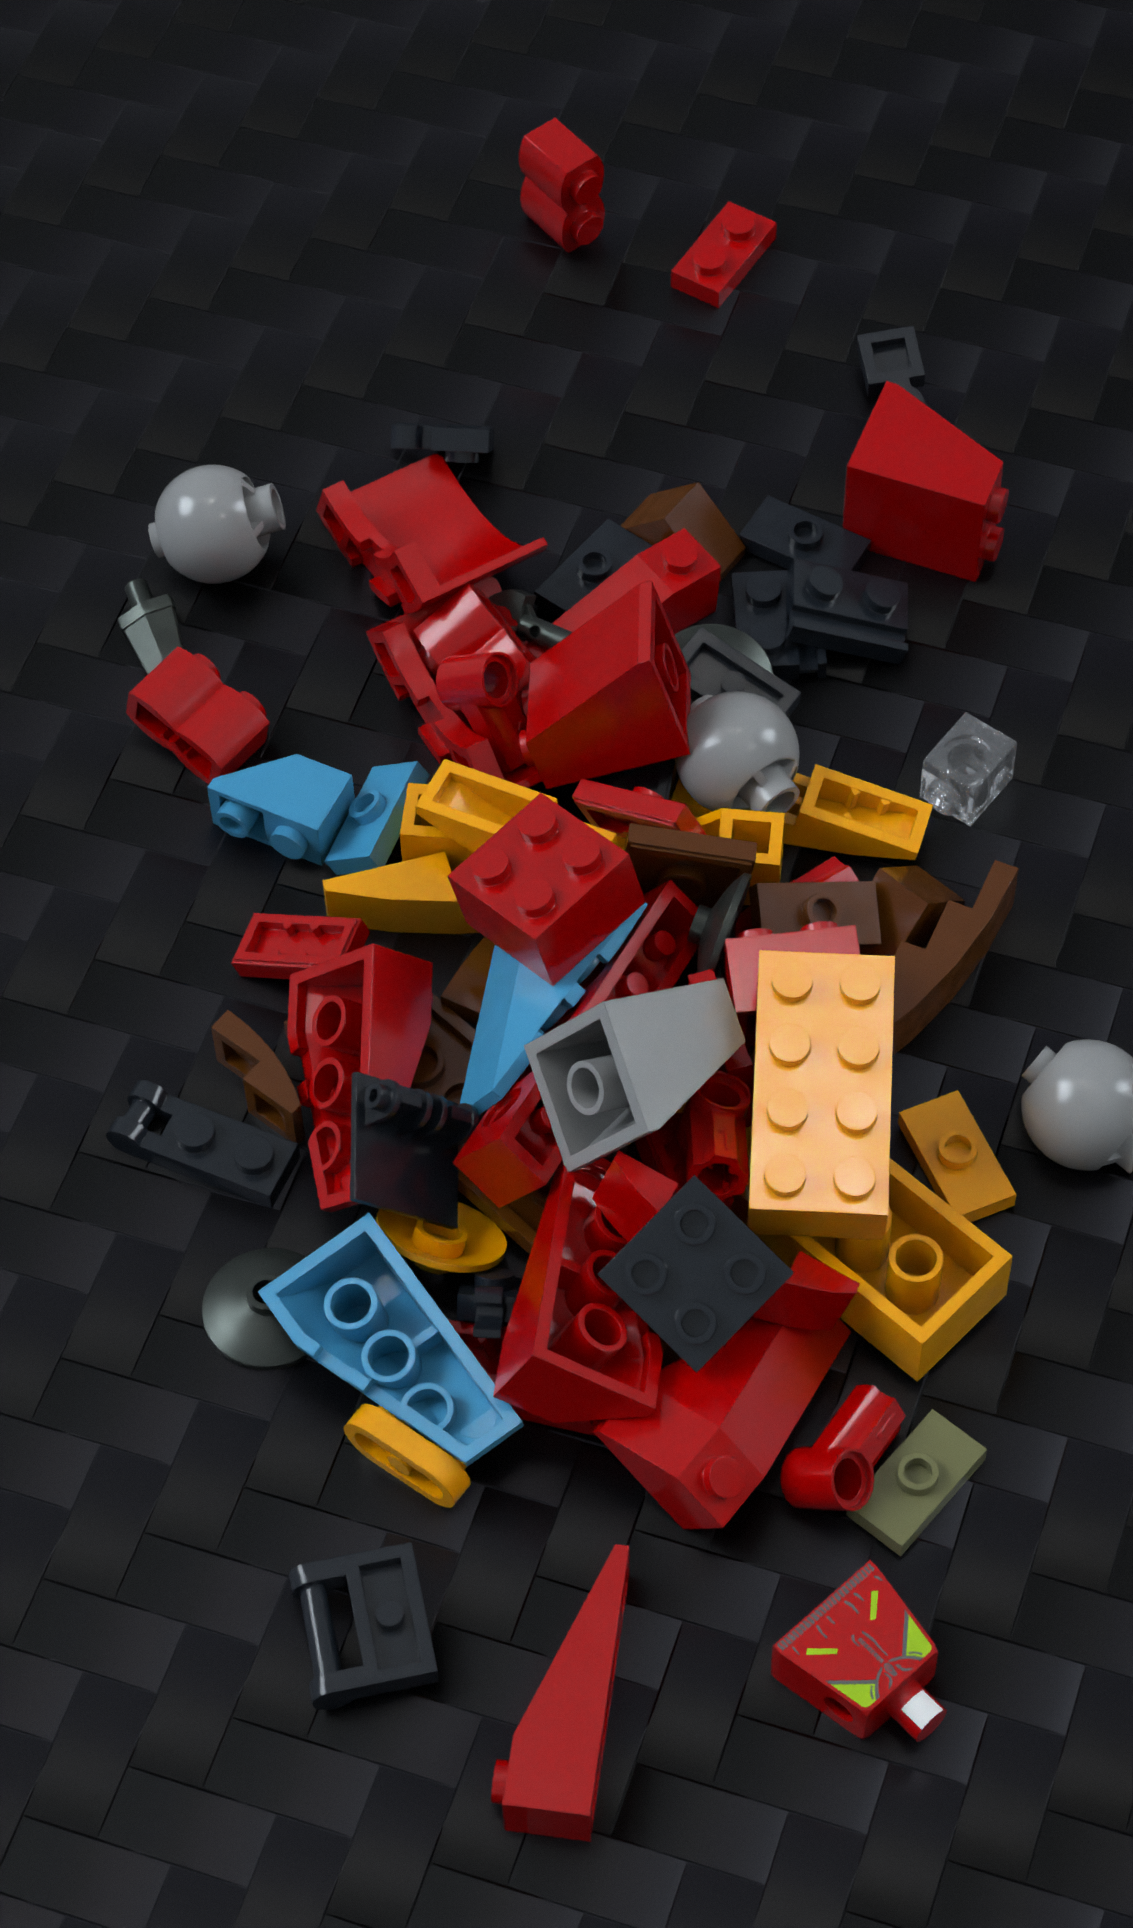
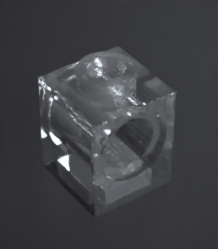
M965 712L923 760L920 797L927 800L929 804H932L937 812L947 816L952 815L971 827L1011 781L1017 742Z

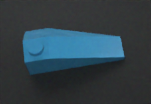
M646 902L554 986H551L500 947L494 946L460 1104L467 1103L473 1105L480 1115L506 1095L530 1064L524 1045L544 1035V1032L552 1027L568 1009L575 1006L586 992L579 984L594 970L600 961L603 964L610 961L648 904Z
M370 1213L363 1216L258 1291L298 1349L466 1466L475 1462L524 1426L522 1420L509 1403L493 1397L494 1382Z

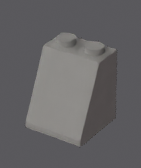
M721 978L603 1001L524 1045L564 1166L568 1172H572L659 1130L746 1040L725 980Z

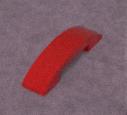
M618 1150L592 1199L613 1227L629 1242L671 1199L679 1183ZM799 1251L789 1266L794 1274L752 1317L788 1327L831 1331L856 1294L860 1283Z

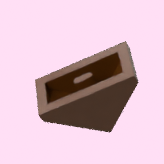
M699 482L650 494L621 525V527L651 545H655L685 528L721 565L720 582L746 555V546Z
M917 865L879 868L872 881H875L882 944L874 948L860 949V955L894 956L901 941L922 948L930 940L948 900L964 906L965 900Z

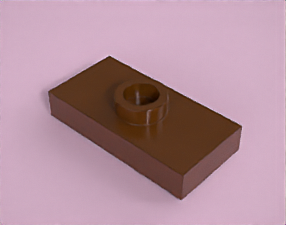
M875 881L756 883L749 887L753 929L766 928L777 934L800 931L803 926L813 922L832 921L837 923L838 927L856 925L859 949L874 948L882 944Z

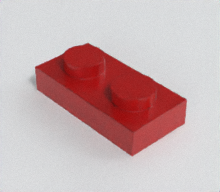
M729 201L671 270V287L719 308L776 239L777 222Z

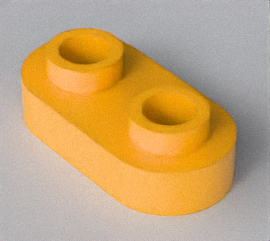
M362 1404L344 1426V1432L355 1448L373 1463L435 1504L452 1508L471 1484L470 1478L465 1471L467 1466L435 1443L430 1442L412 1430V1427L382 1406L376 1407L371 1404Z

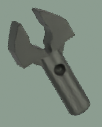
M509 589L488 597L493 604L505 606L510 610L512 618L518 622L517 626H511V628L522 642L530 640L550 649L572 633L569 630L537 618L533 610L536 596L523 590Z

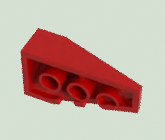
M374 943L290 974L287 1038L290 1053L301 1057L305 1080L297 1086L300 1104L311 1108L315 1127L308 1141L320 1208L331 1213L361 1204L350 1200L352 1073L357 1071L382 1080H394L399 1085L410 1088L431 1026L433 963Z
M603 1158L572 1172L567 1171L563 1160L557 1167L502 1343L493 1397L552 1423L649 1416L656 1409L663 1359L660 1336L657 1333H651L650 1326L597 1275L628 1243L607 1220L592 1199L612 1163Z
M751 1317L697 1373L682 1358L661 1369L656 1409L649 1416L605 1419L599 1423L593 1433L682 1529L723 1528L766 1476L851 1331L840 1318L832 1330L827 1331L788 1327Z

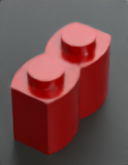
M554 118L523 137L519 150V166L526 177L521 188L520 202L523 212L566 252L570 253L578 247L594 241L603 228L605 208L602 199L598 195L603 186L604 165L601 158L559 120Z
M467 583L413 630L423 645L417 652L422 662L435 676L442 660L448 656L489 652L506 653L515 662L519 673V688L516 698L522 708V691L529 689L530 663L536 658L517 637L509 623L481 590Z
M176 647L128 694L126 714L150 738L171 750L191 772L208 784H210L213 778L235 772L266 742L270 722L266 718L267 714L263 705L252 694L245 691L239 693L235 689L223 684L217 667L202 654L196 653L193 655L181 647Z

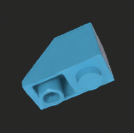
M299 754L213 778L207 787L213 824L218 825L223 831L234 837H249L272 846L285 857L291 859L303 858L321 866L324 864L349 814V807L355 799L351 774Z

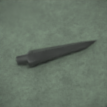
M134 579L125 586V592L132 608L121 615L117 621L122 633L126 635L148 675L176 647L184 649L173 597L170 594H164L153 598L147 581L145 579Z

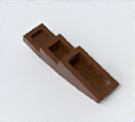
M995 860L973 908L948 900L926 949L901 941L894 955L892 1056L909 1044L954 998L986 955L1014 904L1019 868Z

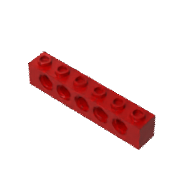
M671 879L643 894L648 905L621 947L609 962L603 964L600 961L594 970L579 984L586 992L574 1007L568 1009L552 1027L544 1032L545 1034L603 1001L673 988L699 945L687 941V936L698 907ZM530 1064L506 1095L487 1110L453 1161V1164L498 1208L545 1186L562 1161Z

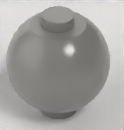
M211 464L188 469L167 485L156 505L155 522L149 523L148 531L157 557L165 556L168 563L177 572L197 582L220 584L236 580L256 567L268 549L271 533L284 530L286 520L280 496L272 483L254 487L250 478L243 472L228 466Z
M732 691L715 696L705 695L694 701L690 705V714L687 722L690 754L675 758L679 779L689 795L710 811L729 808L786 813L797 801L800 794L799 788L793 782L799 766V742L794 726L787 715L772 701L750 692Z
M1093 1039L1067 1042L1057 1054L1046 1046L1021 1075L1031 1084L1022 1095L1021 1112L1025 1128L1032 1142L1046 1157L1070 1169L1095 1171L1104 1165L1117 1163L1130 1174L1133 1171V1057L1116 1045Z

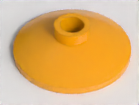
M458 1202V1228L454 1230L382 1209L378 1210L376 1216V1223L398 1253L414 1261L415 1265L420 1269L432 1274H446L449 1272L473 1273L491 1269L502 1261L507 1248V1240L501 1228L485 1214Z

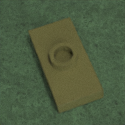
M932 1409L874 1474L873 1492L868 1503L859 1510L846 1511V1516L901 1557L986 1460L987 1448Z

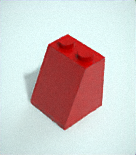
M886 381L847 464L843 528L872 540L871 552L976 582L985 560L995 562L1004 537V528L996 526L1003 517L1009 497V489L1001 487L1004 462L900 385Z
M652 580L638 584L530 663L529 689L522 691V705L527 719V726L525 730L519 732V743L525 763L528 767H537L546 789L578 782L581 778L590 779L690 754L687 722L691 707V673Z

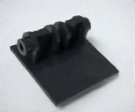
M357 1071L353 1072L350 1200L448 1229H457L458 1167L453 1164V1161L458 1155V1146L467 1142L483 1117L478 1114L473 1105L467 1103L458 1105V1103L446 1100L441 1095L430 1094L422 1089L414 1090L404 1087L394 1080H382Z
M694 1175L597 1275L697 1373L794 1272Z

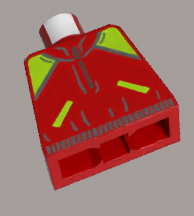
M871 1560L773 1645L771 1675L858 1738L865 1739L892 1717L917 1742H920L939 1726L947 1714V1710L924 1688L935 1675L938 1650L900 1596Z

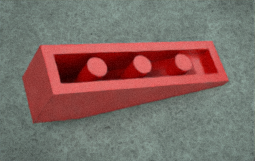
M683 528L634 556L552 624L574 632L638 584L652 580L673 632L676 634L716 612L721 565ZM532 641L525 645L535 658L549 650V648Z
M615 1544L513 1734L509 1760H496L492 1781L491 1803L502 1804L505 1831L591 1842L630 1577V1552L628 1545Z

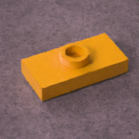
M958 1090L899 1112L898 1125L938 1197L970 1222L1015 1206L1016 1193Z

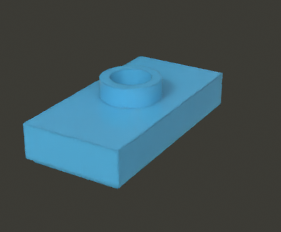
M418 761L372 767L361 791L352 801L349 807V814L324 861L336 875L351 874L385 866L400 837L408 783L426 784L430 776Z

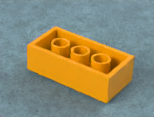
M759 950L747 1227L753 1233L884 1240L889 1201L895 956Z
M750 1150L748 1151L749 1173H750ZM891 1158L889 1163L888 1218L884 1240L756 1234L788 1267L798 1252L802 1251L860 1283L856 1294L840 1316V1319L917 1382L1006 1296L1013 1258L1009 1252ZM749 1180L743 1194L733 1195L734 1201L730 1209L746 1226L748 1222Z

